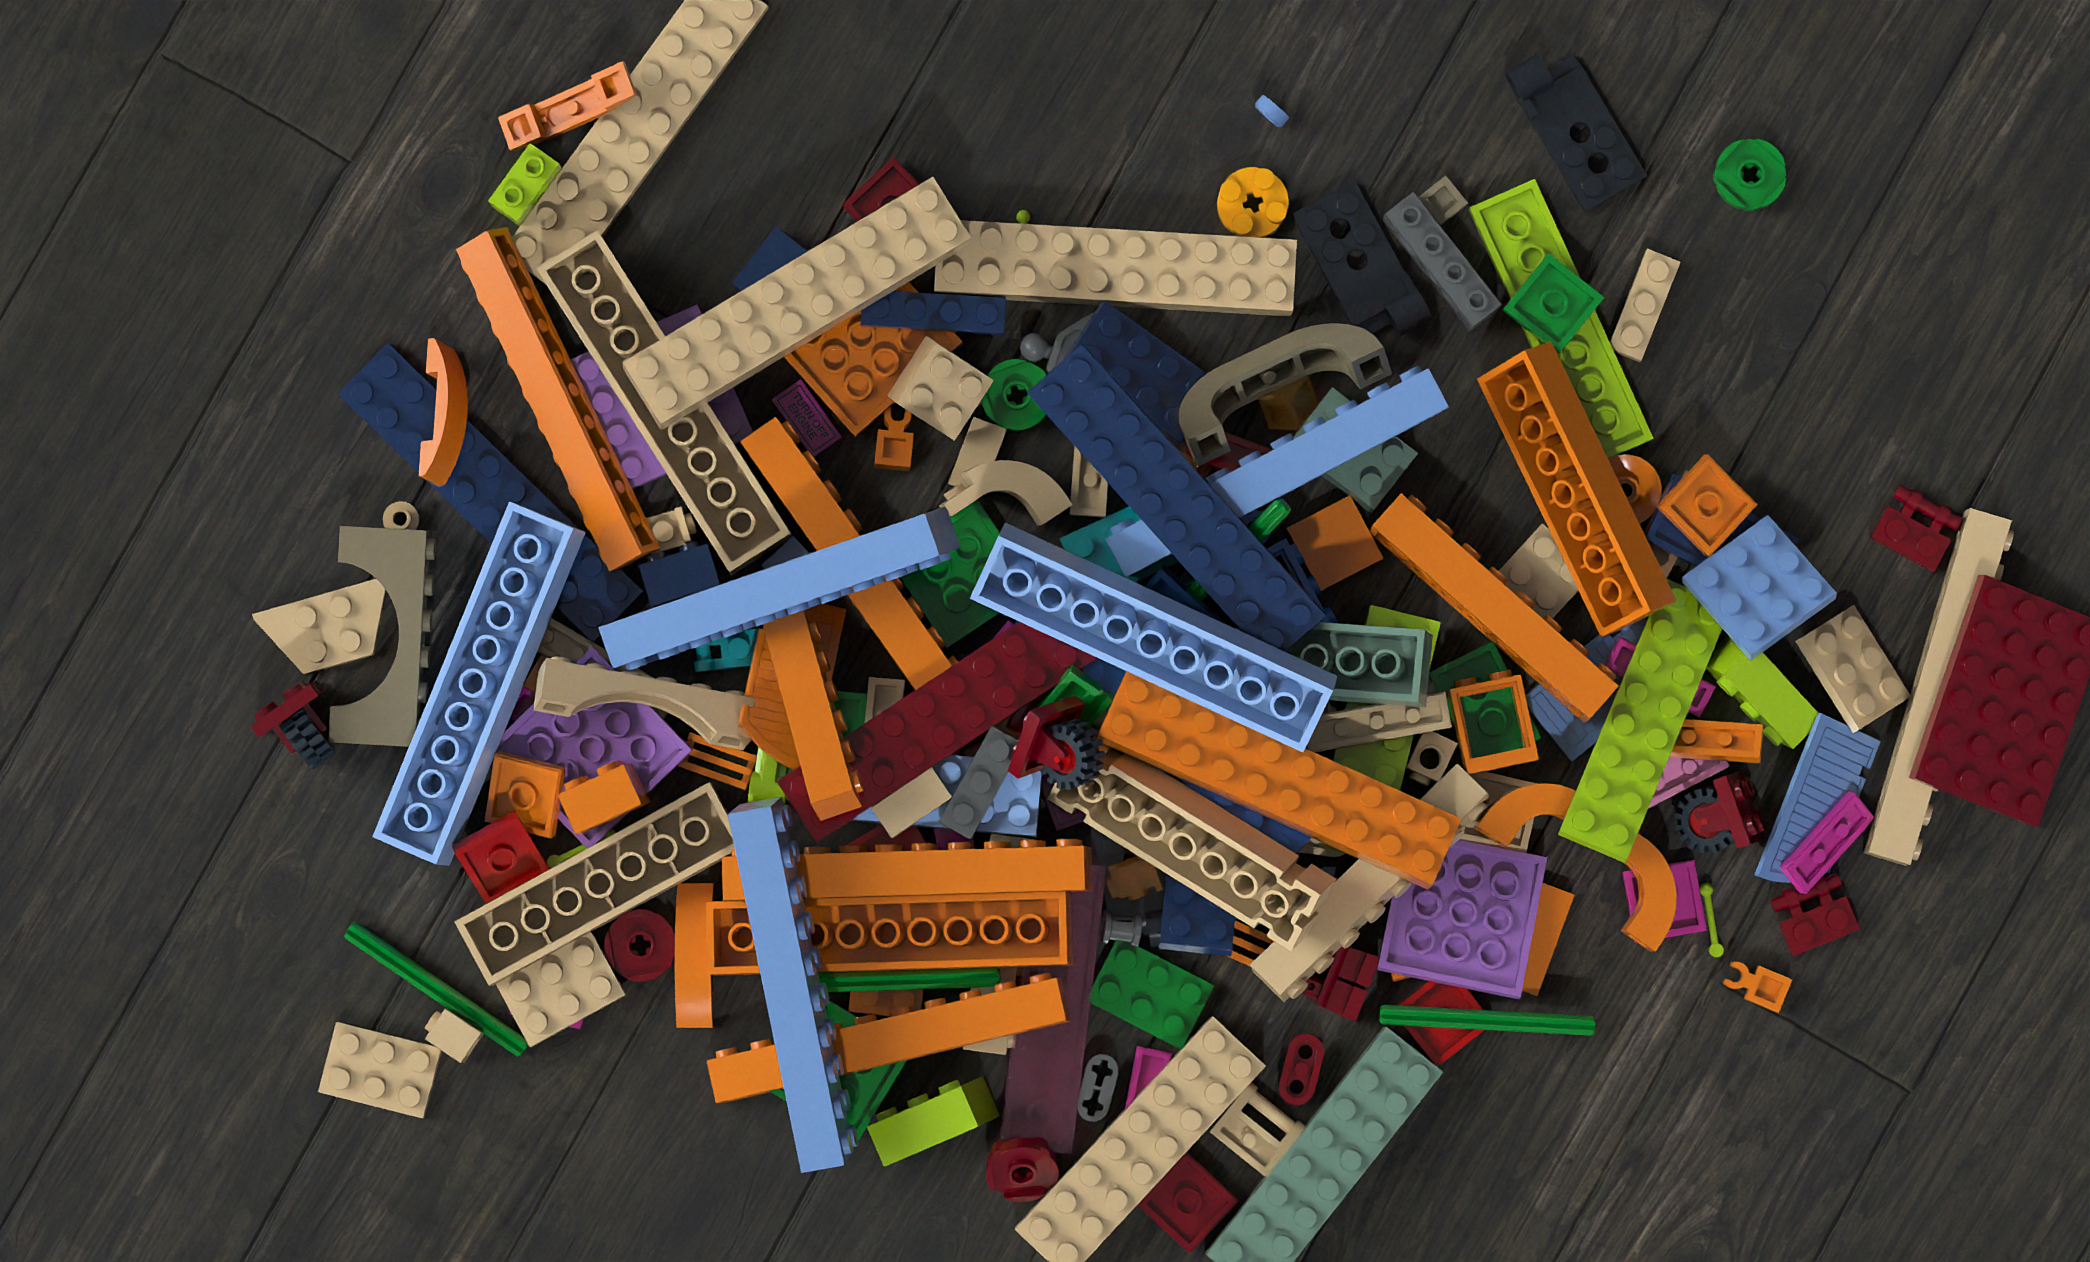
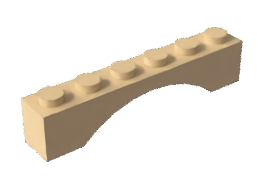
M552 657L551 659L546 658L538 670L533 711L570 717L583 709L604 703H640L662 709L680 718L695 729L708 744L744 750L752 739L742 727L738 726L742 705L753 707L755 698L746 697L745 693L741 691L730 690L720 692L712 690L710 686L705 684H692L689 686L679 684L675 679L669 677L647 678L642 677V674L637 671L625 670L616 672L607 670L601 664L592 663L585 666L574 664L565 657Z

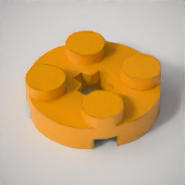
M1247 167L1237 170L1221 185L1217 200L1219 218L1226 229L1238 236L1265 238L1277 231L1286 217L1289 205L1287 190L1282 181L1269 169ZM1253 194L1255 198L1260 197L1263 203L1259 204V211L1253 213L1251 208L1244 209L1243 203L1247 201V195Z

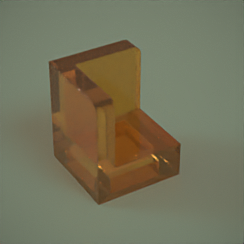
M1308 376L1265 394L1259 399L1268 428L1277 430H1299L1318 406Z

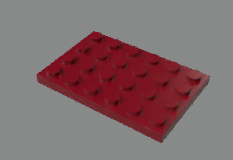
M1978 575L1909 778L2026 825L2038 827L2090 677V617L1987 575Z

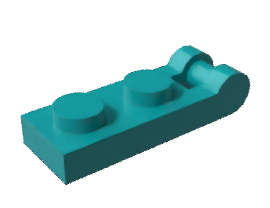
M764 628L744 630L696 647L697 661L694 662L695 673L750 667L758 629ZM720 645L722 658L711 659L710 646Z

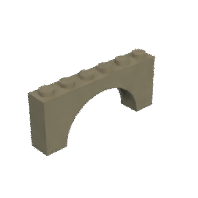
M340 526L338 562L352 564L364 569L383 585L396 610L399 624V642L396 657L388 675L371 694L351 704L330 706L328 742L410 746L421 719L422 703L427 704L429 692L428 682H423V667L429 668L431 654L430 646H425V632H431L432 610H427V596H433L434 574H429V560H435L436 538H430L431 531Z

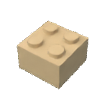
M926 336L887 396L955 441L994 380Z

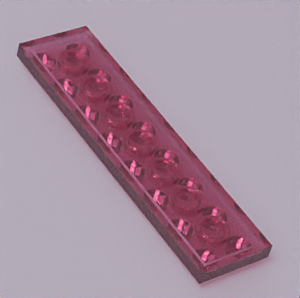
M1092 865V891L1071 892L1073 965L1022 967L1018 987L1030 984L1029 977L1044 973H1051L1052 979H1062L1071 1021L1013 1036L999 1141L1041 1137L1048 1141L1049 1148L1054 1152L1072 1154L1107 866Z

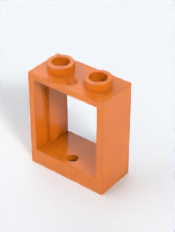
M1511 670L1489 674L1491 681L1476 683L1475 677L1454 681L1455 688L1447 691L1463 768L1469 775L1539 760L1521 675L1512 676ZM1511 687L1523 748L1472 758L1460 698Z

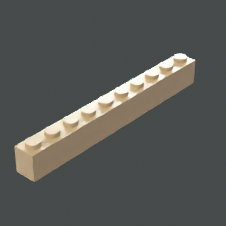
M1972 508L1965 510L1962 516L1963 520L1957 533L1911 689V697L1906 706L1875 811V819L1872 822L1863 852L1864 854L1904 866L1911 865L1912 859L1917 860L1919 858L1923 845V840L1918 839L1922 825L1927 826L1932 815L1933 805L1929 804L1932 790L1938 791V789L1910 779L1909 775L1978 575H1987L1999 581L2001 580L2004 565L1999 564L2003 550H2009L2014 536V531L2009 530L2012 520Z

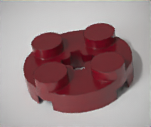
M637 909L628 911L615 920L606 934L604 950L607 961L619 975L632 981L644 982L656 979L672 966L675 958V931L663 916L650 910ZM643 935L644 940H650L651 947L646 949V955L639 956L638 951L631 950V944L636 942V936Z
M1041 1137L997 1141L993 1144L991 1154L986 1160V1179L990 1189L994 1192L996 1189L1004 1193V1199L1009 1201L1029 1202L1037 1200L1045 1195V1190L1051 1184L1054 1187L1058 1181L1059 1171L1056 1154L1049 1148L1048 1141ZM1027 1167L1026 1173H1019L1016 1168Z

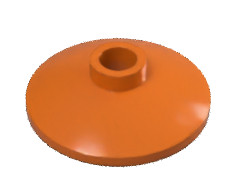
M1618 455L1608 459L1620 485L1628 484L1631 486L1632 493L1627 499L1639 524L1644 522L1653 514L1662 494L1661 481L1656 470L1646 460L1633 455Z

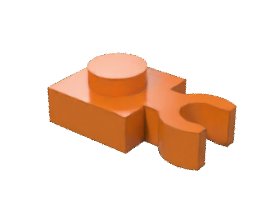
M891 407L885 410L883 418L888 430L878 429L874 468L910 472L914 433H907L904 430L910 424L911 412L905 409L903 420L895 421L891 418Z
M1731 962L1730 966L1738 969L1741 977L1737 982L1724 979L1723 984L1730 989L1746 988L1745 1000L1779 1013L1792 979L1762 966H1757L1754 974H1751L1743 963Z

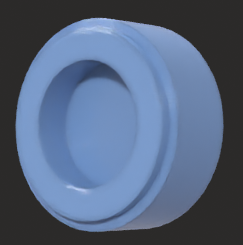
M1264 95L1255 103V108L1277 127H1282L1290 118Z

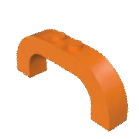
M1543 783L1511 790L1488 806L1489 809L1473 827L1502 848L1508 847L1519 829L1533 817L1551 815L1564 821L1576 790L1562 785ZM1638 833L1624 864L1631 869L1636 877L1639 887V898L1635 910L1621 929V932L1648 951L1656 952L1673 923L1677 900L1676 885L1671 869L1663 855L1651 842Z

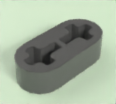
M1106 1054L1093 1056L1085 1069L1077 1099V1110L1081 1117L1087 1121L1096 1122L1106 1116L1110 1107L1118 1076V1066L1116 1061ZM1101 1060L1108 1061L1107 1067L1113 1069L1111 1076L1107 1075L1104 1077L1100 1087L1095 1085L1097 1073L1092 1071L1093 1064L1099 1065ZM1093 1089L1100 1090L1098 1102L1103 1104L1102 1111H1095L1094 1116H1090L1087 1114V1108L1082 1106L1084 1099L1090 1100Z

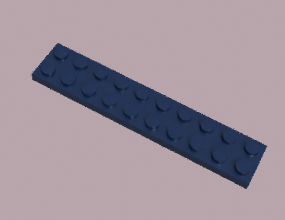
M387 343L346 384L338 395L419 473L421 441L433 440L437 390ZM468 420L458 460L446 484L438 486L426 480L491 544L509 502L522 505L579 529ZM584 535L556 607L595 643L601 637L598 627L615 622L644 591L621 569L609 571L599 555V548Z
M1083 343L1027 392L1243 633L1285 652L1326 616V613Z

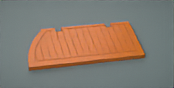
M820 603L804 610L810 622H817L823 641L817 643L819 652L824 650L828 658L831 671L825 674L827 681L832 680L846 609ZM758 629L744 694L747 697L755 698L754 706L742 705L738 726L742 727L755 744L771 758L794 770L801 765L764 629Z

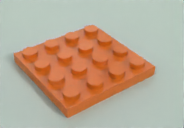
M910 282L894 290L919 293ZM861 311L787 354L784 358L856 438L879 418L887 408L896 403L887 395L926 336L950 352L955 351L963 344L961 339L954 332L861 327Z

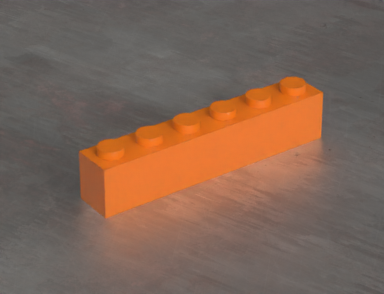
M803 610L763 624L813 809L820 821L862 807L858 793L864 791L858 771H852L850 762L856 759L850 741H844L842 732L847 731V726L841 710H835L833 702L839 701V697L833 681H827L825 673L831 671L825 651L819 652L817 643L822 642L823 639L817 622H810Z

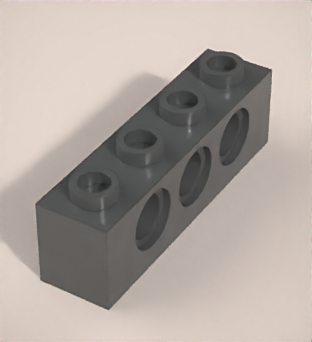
M1414 192L1385 213L1382 219L1469 332L1498 311L1501 303Z

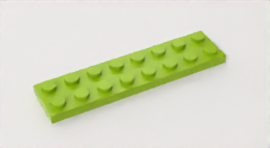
M1535 179L1469 208L1473 221L1510 300L1548 253L1580 278ZM1594 310L1558 357L1607 458L1610 459L1652 440L1653 436ZM1522 326L1531 348L1544 344Z
M1669 579L1666 580L1676 601L1649 615L1558 833L1562 837L1624 863L1630 854L1722 631V627L1687 587Z

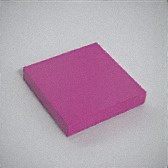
M1694 860L1668 864L1674 877L1677 900L1673 923L1665 938L1707 931ZM1630 870L1622 872L1629 915L1631 916L1638 902L1639 887L1634 873Z

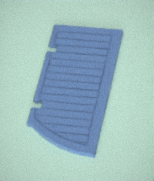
M1649 616L1619 630L1620 632L1613 638L1610 635L1601 637L1599 634L1584 646L1589 651L1587 658L1596 666L1600 663L1605 665L1619 637L1637 645ZM1616 678L1614 682L1620 687L1622 680ZM1539 683L1528 691L1525 697L1528 710L1572 762L1597 742L1619 687L1586 723L1581 722Z
M1817 713L1754 874L1755 876L1770 881L1791 883L1779 867L1848 791L1855 792L1858 797L1860 796L1866 781L1864 777L1859 776L1862 766L1868 769L1871 768L1881 741L1860 731L1852 733L1847 725L1822 713ZM1832 866L1826 872L1827 874L1830 873Z

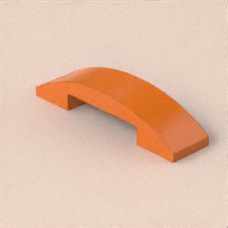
M622 61L591 75L592 79L535 105H524L498 117L509 149L511 151L527 147L530 143L533 145L568 132L607 114L634 98L637 94L625 62Z
M435 338L428 339L426 373L437 379L433 440L421 441L419 476L438 486H443L448 481L462 448L467 424L468 397L465 375L457 353L452 347Z
M679 883L677 885L675 918V1007L677 1028H713L712 975L707 974L706 902H714V883Z

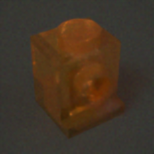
M1138 855L1108 867L1111 876L1105 878L1112 899L1128 897V900H1135L1148 894L1147 888L1152 886L1155 887L1156 892L1163 890L1154 865Z

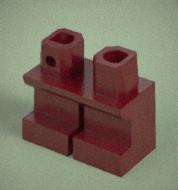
M1341 947L1332 955L1334 960L1328 967L1324 979L1311 976L1306 981L1308 986L1302 993L1315 1000V1005L1356 1022L1367 991L1339 981L1337 977L1369 988L1380 957L1351 947L1345 949Z

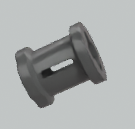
M1105 910L1101 920V943L1116 940L1130 942L1131 945L1138 946L1142 928L1141 915L1134 914L1133 917L1112 915L1111 911Z

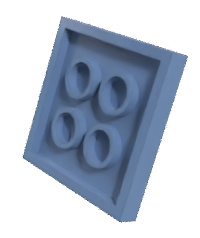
M1768 515L1682 577L1683 584L1750 661L1835 600L1837 594Z

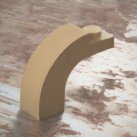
M999 460L977 465L961 473L968 486L964 488L962 483L950 489L943 494L946 501L939 506L940 508L946 506L949 516H953L986 493L1003 492L1017 498L1025 506L1038 526L1043 525L1070 507L1072 503L1061 487L1040 469L1018 461Z

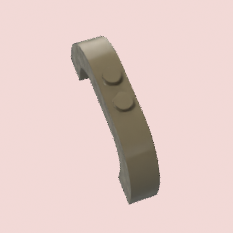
M1340 323L1320 324L1284 335L1207 373L1187 392L1179 409V423L1193 460L1200 466L1230 452L1231 450L1222 427L1224 420L1238 408L1307 375L1328 370L1343 372L1352 378L1359 389L1391 375L1392 372L1383 345L1373 334L1363 328Z

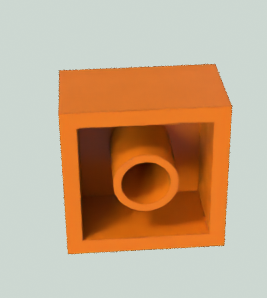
M621 760L613 761L596 769L599 776L593 779L586 775L564 784L566 791L558 794V797L575 835L590 831L651 803L633 763L623 764Z

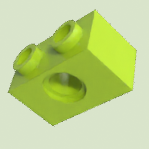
M530 143L488 202L498 212L518 226H521L562 168L558 162Z

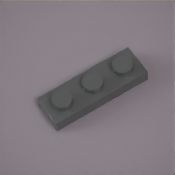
M991 726L941 816L939 823L970 840L972 839L1008 774L1007 770L1012 760L1011 753L1018 740Z

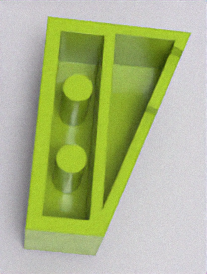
M1727 634L1715 646L1706 670L1717 680L1718 685L1728 695L1734 696L1741 703V710L1753 721L1758 720L1765 727L1763 733L1773 744L1779 746L1782 743L1794 749L1810 733L1818 712L1763 652L1750 661Z
M979 1077L963 1085H960L959 1081L955 1080L939 1087L940 1095L929 1099L927 1093L907 1101L909 1108L898 1113L896 1107H892L876 1114L878 1122L867 1126V1129L883 1166L890 1165L999 1117L1000 1114L984 1077Z

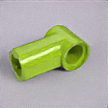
M759 747L755 771H752L748 803L782 796L785 805L786 796L776 781L786 775L787 767L771 758Z

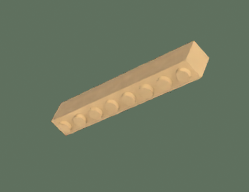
M1458 764L1420 799L1462 818L1450 847L1463 835L1461 830L1470 821L1475 823L1481 819L1489 809L1487 804L1490 802L1488 793ZM1358 859L1334 883L1325 902L1316 910L1319 914L1308 935L1292 951L1274 941L1250 964L1253 972L1283 1002L1289 997L1295 999L1308 986L1306 981L1315 972L1320 974L1325 971L1334 960L1332 955L1339 948L1343 947L1345 949L1354 943L1360 935L1358 930L1367 921L1370 923L1375 922L1386 909L1384 905L1393 896L1399 898L1411 886V882Z

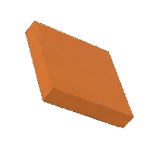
M1704 454L1656 507L1705 556L1710 557L1758 504L1709 455Z
M1350 495L1286 528L1293 543L1296 544L1299 552H1301L1310 575H1313L1321 591L1383 560L1381 552Z
M503 751L496 752L494 754L485 822L493 823L516 811L529 833L547 838L556 836L561 803L558 794L563 791L566 767Z

